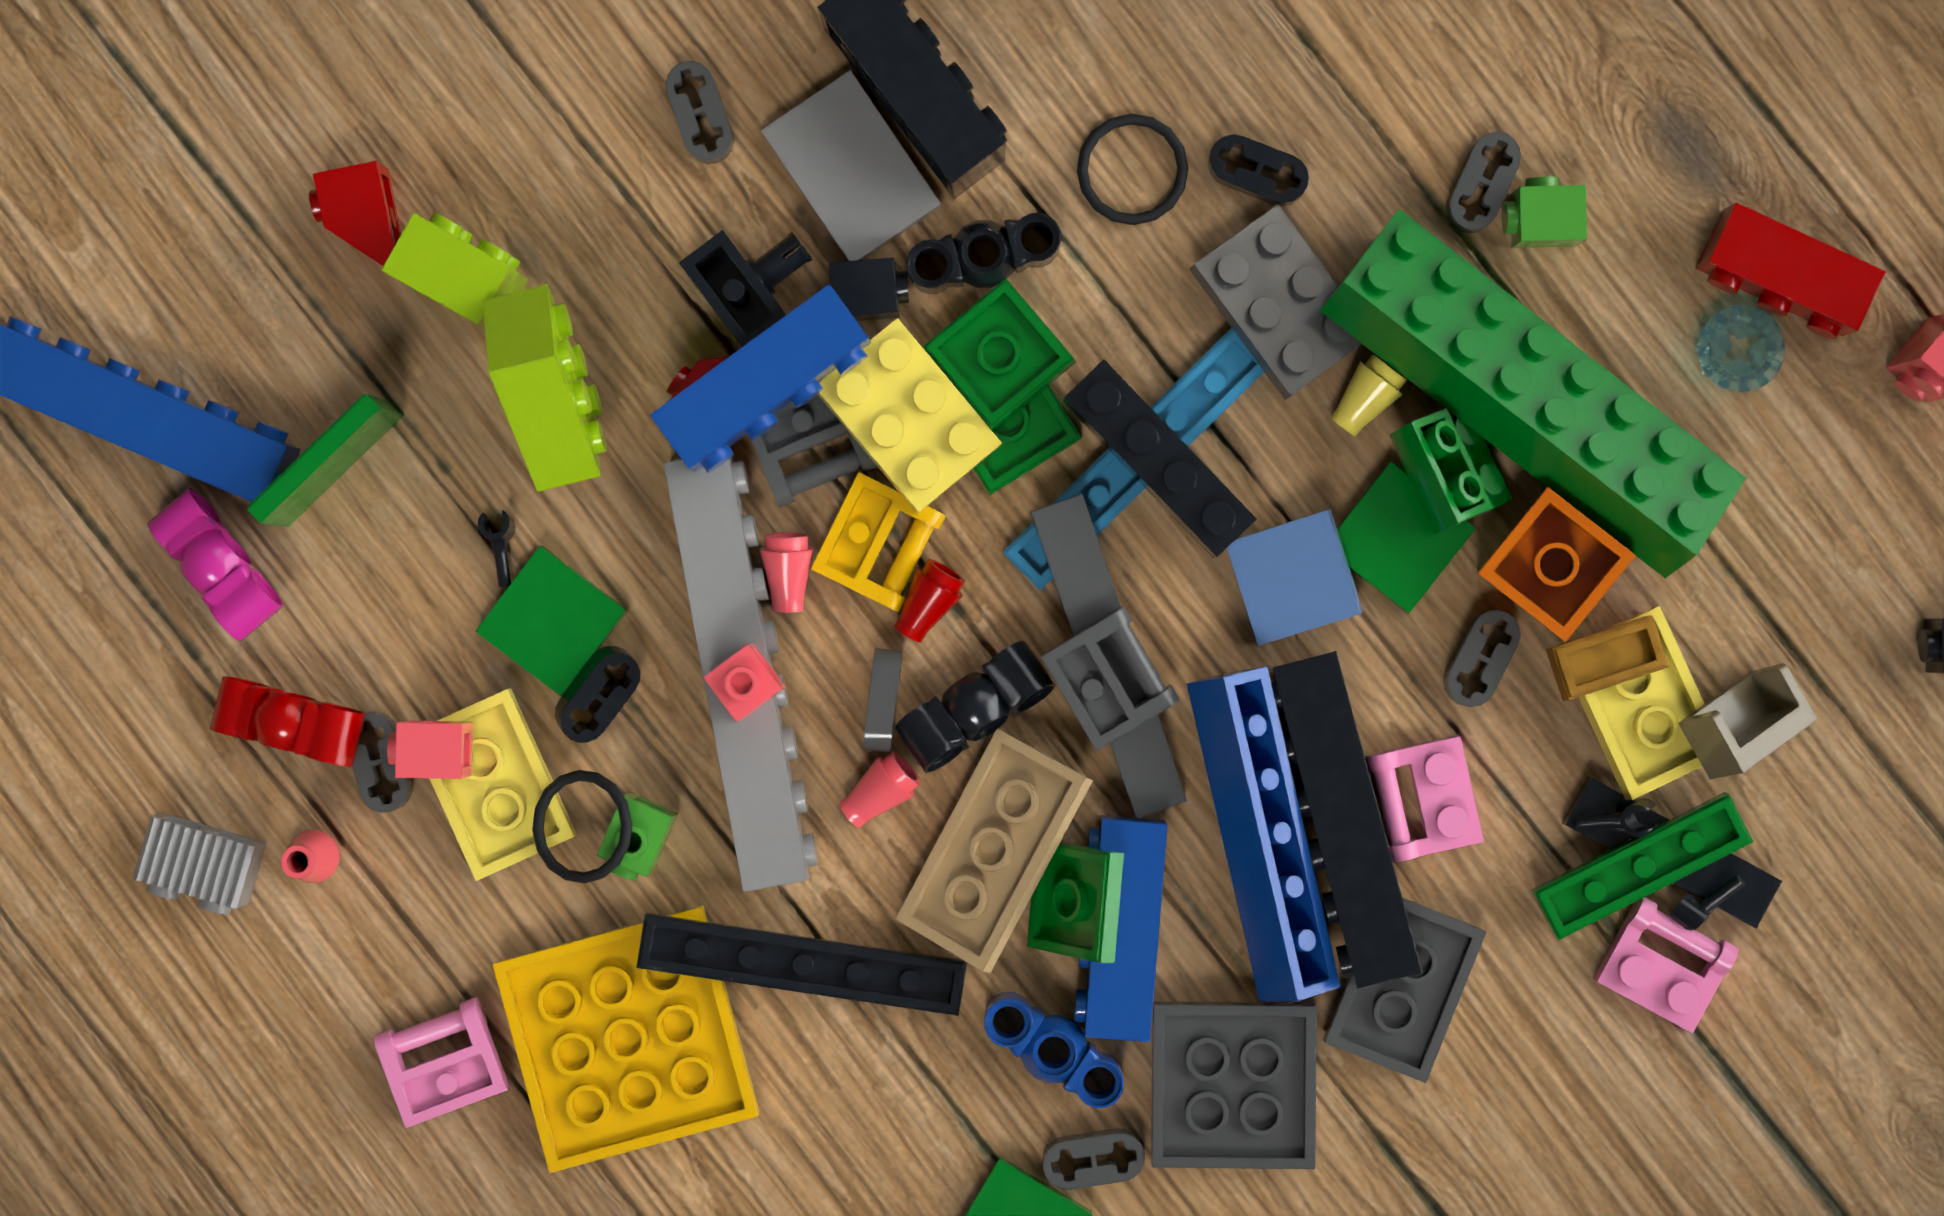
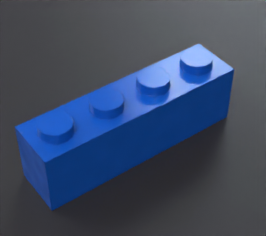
M828 284L654 411L650 416L688 469L695 472L703 466L706 472L709 473L734 455L730 446L743 436L748 434L750 439L754 440L776 425L778 419L774 414L792 401L795 407L798 408L820 393L823 387L819 381L832 371L837 369L840 375H844L867 358V354L863 349L871 344V341L831 285Z
M1100 815L1099 828L1089 827L1088 847L1123 852L1124 860L1115 963H1097L1078 959V967L1088 968L1086 989H1076L1074 1021L1084 1022L1083 1031L1085 1037L1150 1042L1168 826L1165 820Z

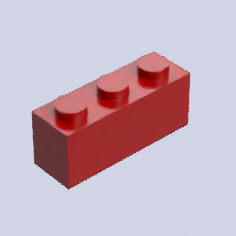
M1737 202L1722 210L1695 268L1709 275L1707 282L1712 286L1733 294H1737L1739 289L1758 297L1756 304L1760 308L1779 316H1787L1788 312L1808 320L1805 326L1807 329L1830 339H1836L1838 335L1845 336L1859 331L1886 273L1885 270Z

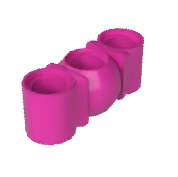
M188 488L147 522V526L155 539L168 552L171 558L180 561V569L185 578L203 595L202 600L209 605L214 618L234 639L238 641L244 640L283 608V602L277 592L258 570L250 567L251 561L246 552L228 534V529L222 524L220 517L211 505L194 489Z

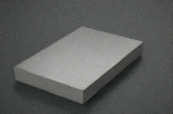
M851 70L761 130L848 261L865 259L941 207V203Z

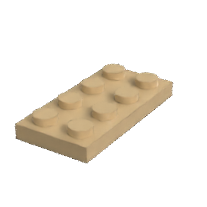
M997 728L901 907L896 920L982 972L991 973L1093 780Z

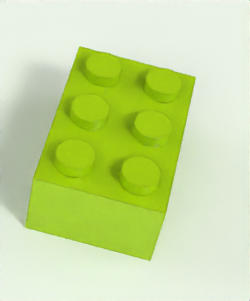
M548 284L484 299L483 311L488 373L537 492L600 477L599 454L607 452V446L599 420H595V417L603 415L602 405L595 384L586 386L583 377L588 376V370L580 344L571 346L568 337L573 336V331L565 304L555 305Z

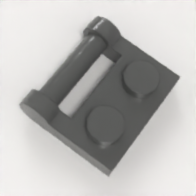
M818 394L798 408L791 401L774 414L778 419L776 425L760 437L751 440L779 507L795 502L793 497L861 468H863L864 473L878 468ZM843 435H849L854 447L853 449L790 475H784L779 463L780 461Z
M1125 606L1114 609L1093 624L1039 655L1096 751L1179 701V697L1172 685L1165 686L1130 627L1129 623L1133 619ZM1109 635L1112 637L1147 697L1135 706H1133L1097 645V642Z

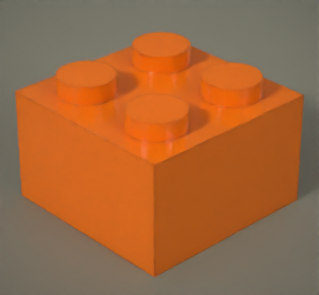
M1547 487L1479 570L1478 574L1566 642L1636 555Z

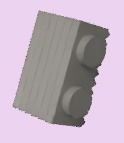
M166 813L152 815L133 879L148 884L146 892L155 896L178 899L179 894L183 893L198 898V907L219 914H230L231 908L238 909L249 904L254 884L257 880V873L260 869V863L263 859V853L266 849V843Z

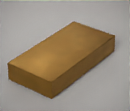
M1653 615L1644 616L1546 649L1562 701H1569L1669 667Z

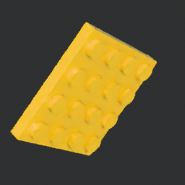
M703 905L666 915L708 922ZM643 922L496 961L492 964L549 1173L758 1117L760 1114L724 981L636 968Z

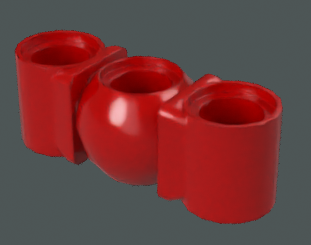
M222 676L210 730L248 741H259L262 745L294 752L317 761L352 767L366 713L329 702L316 701L308 696L271 688L258 682Z

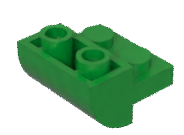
M1447 408L1410 422L1389 435L1435 534L1451 529L1513 500L1485 439L1448 411Z

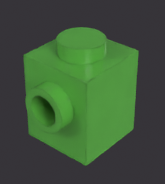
M1549 176L1525 179V186L1517 188L1510 194V201L1503 203L1502 228L1504 234H1511V248L1576 247L1586 241V185H1559L1558 177Z
M629 792L623 796L628 802L632 819L630 846L622 862L612 873L636 881L638 874L648 877L654 872L679 813ZM618 809L615 811L597 853L598 857L605 860L611 858L619 843L621 822Z

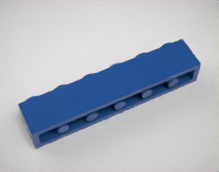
M10 316L7 324L0 323V396L250 502L260 495L298 457L301 449L285 443L289 433L260 421L257 422L255 429L236 422L239 415L238 411L208 400L205 408L186 401L190 391L161 379H158L155 387L138 381L137 378L140 370L111 358L108 359L105 367L87 359L91 349L59 337L57 344L53 345L38 338L41 328Z
M1267 666L1229 672L1186 683L1259 1001H1300L1341 987Z

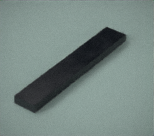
M645 912L636 968L959 1016L967 962L964 960Z

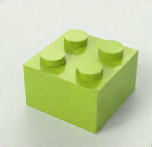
M436 212L433 213L429 221L413 213L381 270L485 328L483 300L524 290L529 281L528 278L516 271L521 262L512 257L511 254L484 239L480 241L478 247L471 245L470 242L474 235Z

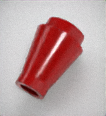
M928 559L923 568L917 567L900 617L894 627L906 637L921 643L926 634L963 597L960 590L965 580L944 564Z

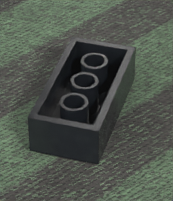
M825 0L817 6L825 32L954 200L1005 161V143L1007 142L1004 135L1007 133L1005 126L988 105L980 110L974 103V96L971 92L974 89L972 83L956 62L951 63L949 66L945 65L940 58L942 55L937 48L940 42L922 18L913 23L907 15L909 11L904 5L907 0Z

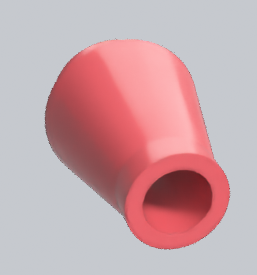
M782 532L765 535V547L760 548V554L769 587L773 612L792 613L804 610V596L814 549L808 546V534Z
M892 751L886 757L879 755L850 794L839 803V806L846 818L853 825L861 828L869 820L913 798V790L921 782L912 766L899 753Z
M319 830L303 831L296 835L289 843L287 850L282 855L281 866L283 871L292 878H297L306 883H320L330 878L336 871L340 859L339 849L333 838L325 832ZM300 852H303L308 858L307 868L300 859Z

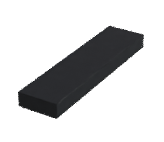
M1587 776L1562 824L1611 850L1635 836L1626 833L1623 828L1578 829L1577 816L1622 812L1636 801L1625 800L1623 794ZM1651 809L1646 811L1635 810L1637 821L1643 825H1660L1669 820ZM1731 853L1672 884L1705 900L1713 891L1735 875H1739L1745 882V886L1719 904L1718 909L1757 929L1782 880Z

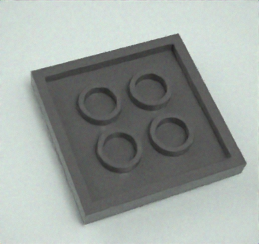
M1153 1002L1152 1167L1315 1169L1317 1006L1315 1003Z

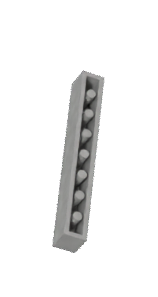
M732 456L709 473L706 472L703 466L695 472L688 469L682 459L664 462L703 677L747 644L752 643L756 645L773 668L770 654L779 652V646L773 620L764 622L761 600L769 599V592L764 568L754 569L750 547L759 546V538L754 515H744L741 494L749 493L744 462H734V456ZM778 674L779 678L786 686L784 675ZM704 679L743 892L807 881L811 876L810 867L818 865V855L813 833L805 835L803 833L800 813L808 812L803 780L794 781L790 760L799 758L797 741L793 727L784 728L780 707L789 705L787 688L783 689L745 719L736 722Z

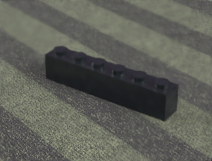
M1334 651L1273 667L1275 680L1271 681L1277 711H1284L1289 732L1283 734L1290 766L1298 764L1303 785L1295 787L1302 819L1312 817L1317 838L1307 840L1315 871L1326 870L1331 891L1321 893L1329 924L1340 923L1345 940L1344 945L1336 946L1343 977L1345 979L1354 976L1358 989L1422 973L1337 652Z

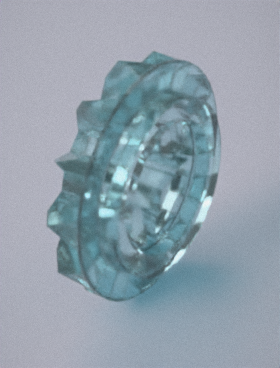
M1747 305L1727 307L1713 314L1699 330L1700 336L1695 354L1699 357L1702 374L1716 383L1719 389L1741 393L1758 389L1770 382L1781 368L1785 355L1783 334L1776 321L1761 309ZM1731 335L1738 341L1757 336L1758 339L1751 343L1752 347L1746 351L1747 357L1750 359L1747 364L1741 358L1723 362L1722 358L1727 355L1726 352L1732 347L1729 340Z

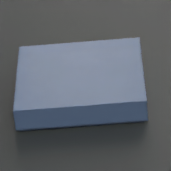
M1330 509L1236 539L1227 547L1258 646L1363 613Z

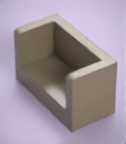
M1781 663L1751 671L1678 724L1711 780L1746 772L1818 719L1789 667Z

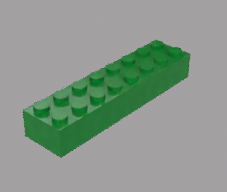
M1400 209L1397 210L1373 239L1319 310L1664 578H1667L1697 556L1746 480L1744 475Z

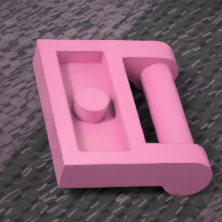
M1456 735L1365 756L1369 773L1374 772L1393 863L1484 842L1461 736ZM1408 764L1424 832L1423 837L1410 839L1395 768Z
M1644 897L1633 904L1593 979L1693 1033L1724 975L1733 967L1738 957L1739 948L1724 939L1716 942L1696 930H1686L1670 916L1657 910L1658 905L1656 902ZM1647 928L1706 960L1707 962L1700 975L1640 944L1638 940L1642 932Z
M477 997L461 1002L460 1009L396 1033L389 1029L374 1036L377 1054L405 1128L507 1091L510 1088L487 1026L485 1011ZM467 1030L472 1044L412 1067H405L402 1053Z

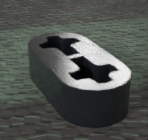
M1235 134L1224 136L1215 143L1209 154L1208 167L1215 181L1223 186L1272 205H1292L1301 198L1308 187V170L1300 159L1250 138ZM1233 147L1242 150L1241 160L1256 166L1255 172L1238 167L1233 175L1228 174L1224 171L1225 162L1219 159L1218 155L1219 153L1229 154ZM1283 167L1290 168L1292 170L1291 179L1298 183L1297 189L1288 187L1284 194L1274 191L1276 182L1273 179L1260 175L1262 169L1278 174Z
M606 646L599 649L591 656L559 699L555 707V719L562 732L570 740L578 743H588L597 739L636 690L640 682L641 671L638 663L625 649L618 646ZM608 664L615 668L620 665L625 674L619 681L615 678L607 681L608 678L603 673L604 668ZM588 707V711L593 716L587 724L583 721H578L574 725L575 721L570 716L571 712L575 708L584 711Z

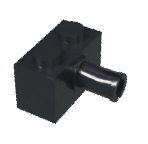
M723 230L679 262L742 347L786 316V313L772 296L776 293L773 288L805 263L813 260L792 231L787 234L786 238L754 262L751 258L748 260L743 258Z

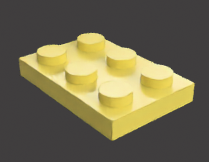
M897 318L870 340L871 344L863 349L867 354V358L844 375H840L837 369H835L819 381L823 390L818 395L913 510L919 514L999 448L1002 442Z
M1660 606L1649 608L1611 627L1644 616L1653 615L1669 667L1578 697L1625 800H1634L1703 767L1678 723L1705 703Z
M510 688L438 720L473 722L472 776L463 779H429L475 881L538 854L532 831L534 810L544 789L553 782L514 693ZM558 792L553 796L545 812L544 834L548 848L577 836Z

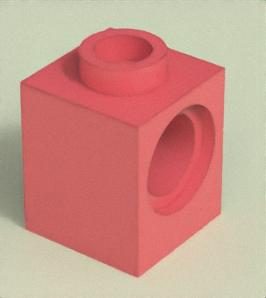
M754 643L747 644L703 677L736 722L745 719L786 688L785 684Z
M413 720L396 722V732H390L387 743L389 765H395V778L463 779L472 776L473 722Z

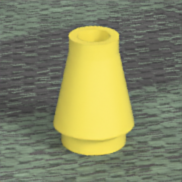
M1372 354L1365 364L1360 361L1337 409L1330 418L1356 437L1363 427L1403 395L1399 390L1406 383L1407 379L1376 355Z

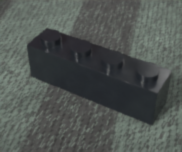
M1104 359L1064 397L1063 403L1212 558L1218 557L1257 520Z

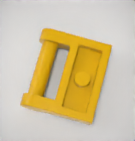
M858 472L811 570L899 612L906 599L901 596L934 528L940 530L946 515L929 506L917 514L898 491ZM900 512H903L915 519L881 586L869 580L868 577Z

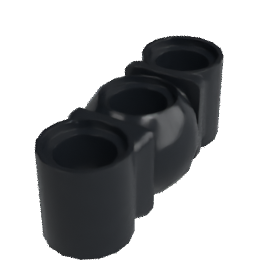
M1030 213L1020 220H1005L1004 225L992 220H975L964 225L953 238L949 234L940 240H924L917 243L909 251L906 260L907 272L912 284L919 291L926 294H939L949 287H964V283L977 288H992L1004 279H1007L1014 270L1016 273H1020L1028 267L1042 268L1050 264L1058 255L1061 244V231L1057 222L1043 213ZM1039 227L1050 234L1052 244L1047 251L1041 254H1033L1023 247L1021 243L1022 235L1031 228ZM979 241L992 242L1000 252L998 260L989 267L976 266L969 259L968 253L970 248ZM927 254L939 255L947 263L945 273L937 280L928 281L922 279L916 272L918 261Z
M1018 641L996 654L989 662L981 665L984 673L974 672L959 679L944 692L941 702L935 696L929 702L910 711L896 724V731L925 773L940 769L955 759L962 751L967 750L969 746L966 740L978 741L992 734L1007 721L1009 712L1015 718L1020 712L1038 704L1054 690L1055 683L1026 641Z

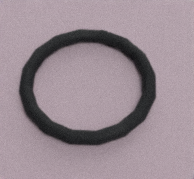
M1130 113L1109 118L1091 131L1080 149L1077 175L1082 194L1096 212L1112 222L1138 225L1157 220L1175 206L1185 190L1189 167L1184 146L1171 128L1154 117ZM1127 125L1149 127L1163 136L1174 151L1177 164L1175 185L1165 201L1150 211L1136 214L1115 211L1101 202L1091 187L1088 174L1090 155L1099 139L1114 128Z
M576 770L560 775L544 789L534 810L532 831L537 852L549 870L566 881L586 884L605 878L620 865L630 846L632 819L628 802L615 783L598 772ZM578 781L595 783L607 791L617 806L621 822L619 843L611 858L599 868L587 872L569 870L556 861L547 847L544 834L545 812L553 796L565 785Z

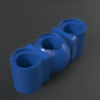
M1002 992L995 995L988 1002L984 1017V1028L988 1037L995 1044L1007 1047L1015 1057L1018 1058L1020 1056L1024 1068L1035 1079L1045 1083H1063V1089L1076 1093L1086 1105L1093 1108L1109 1107L1121 1097L1124 1090V1078L1118 1061L1112 1055L1099 1051L1092 1042H1087L1083 1030L1073 1020L1061 1015L1045 1016L1044 1010L1031 1006L1022 995L1015 992ZM1012 1006L1023 1014L1024 1022L1018 1030L1004 1032L994 1024V1014L1000 1008ZM1059 1037L1068 1044L1069 1051L1062 1060L1049 1062L1040 1056L1038 1052L1040 1044L1046 1038ZM1095 1067L1109 1069L1114 1075L1112 1085L1102 1092L1089 1090L1083 1082L1086 1073Z

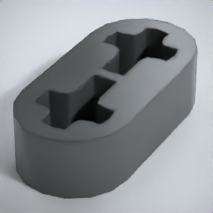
M695 61L681 62L669 72L665 84L682 139L691 156L697 161L705 164L719 163L731 153L734 137L716 82L708 68L701 63ZM692 74L696 81L705 80L706 83L705 86L698 89L703 106L693 109L692 103L686 94L677 95V90L684 86L683 77ZM707 117L708 123L714 132L723 131V136L716 140L717 149L708 152L704 145L695 146L694 140L702 136L697 119Z
M1501 132L1488 133L1481 137L1470 150L1446 205L1448 220L1460 232H1479L1490 225L1497 216L1521 161L1520 147L1514 138ZM1495 145L1503 148L1501 157L1508 161V165H1500L1492 173L1490 179H1487L1482 175L1487 166L1488 159L1482 156L1481 152L1482 150L1490 151ZM1478 186L1485 189L1479 201V207L1485 210L1486 213L1485 216L1477 215L1471 221H1468L1463 217L1465 208L1458 204L1459 199L1468 200Z
M1501 610L1483 611L1470 622L1443 679L1444 690L1448 697L1456 704L1468 707L1480 706L1487 702L1494 694L1521 637L1520 626L1516 619L1508 612ZM1499 619L1503 622L1501 632L1507 635V640L1504 644L1494 643L1487 656H1484L1480 653L1487 641V636L1480 632L1484 624L1494 625ZM1479 660L1483 664L1477 674V680L1483 684L1482 690L1480 692L1470 691L1464 697L1460 694L1463 685L1456 681L1459 672L1470 673L1476 661Z
M875 648L864 733V750L891 753L903 651Z
M379 711L366 712L361 733L367 731L366 722L371 721L374 728H383L385 732V738L377 741L381 759L376 760L371 743L362 744L359 739L352 767L364 804L371 810L380 813L391 812L403 807L410 800L413 792L412 778H395V765H389L387 743L390 732H396L395 721L387 714ZM380 764L383 765L386 778L388 780L397 779L399 783V790L392 793L391 798L393 802L388 803L385 795L376 796L374 792V785L381 783V775L378 768Z
M1115 1128L1063 1136L1054 1139L1046 1147L1043 1154V1171L1047 1180L1053 1186L1067 1190L1124 1182L1133 1179L1141 1172L1145 1161V1152L1141 1140L1135 1133L1127 1129ZM1118 1141L1124 1142L1126 1150H1135V1155L1127 1158V1167L1117 1168L1115 1161L1112 1159L1096 1161L1097 1155L1113 1152V1143ZM1070 1150L1073 1158L1091 1157V1162L1075 1165L1074 1175L1063 1176L1061 1168H1052L1051 1162H1056L1060 1159V1151Z

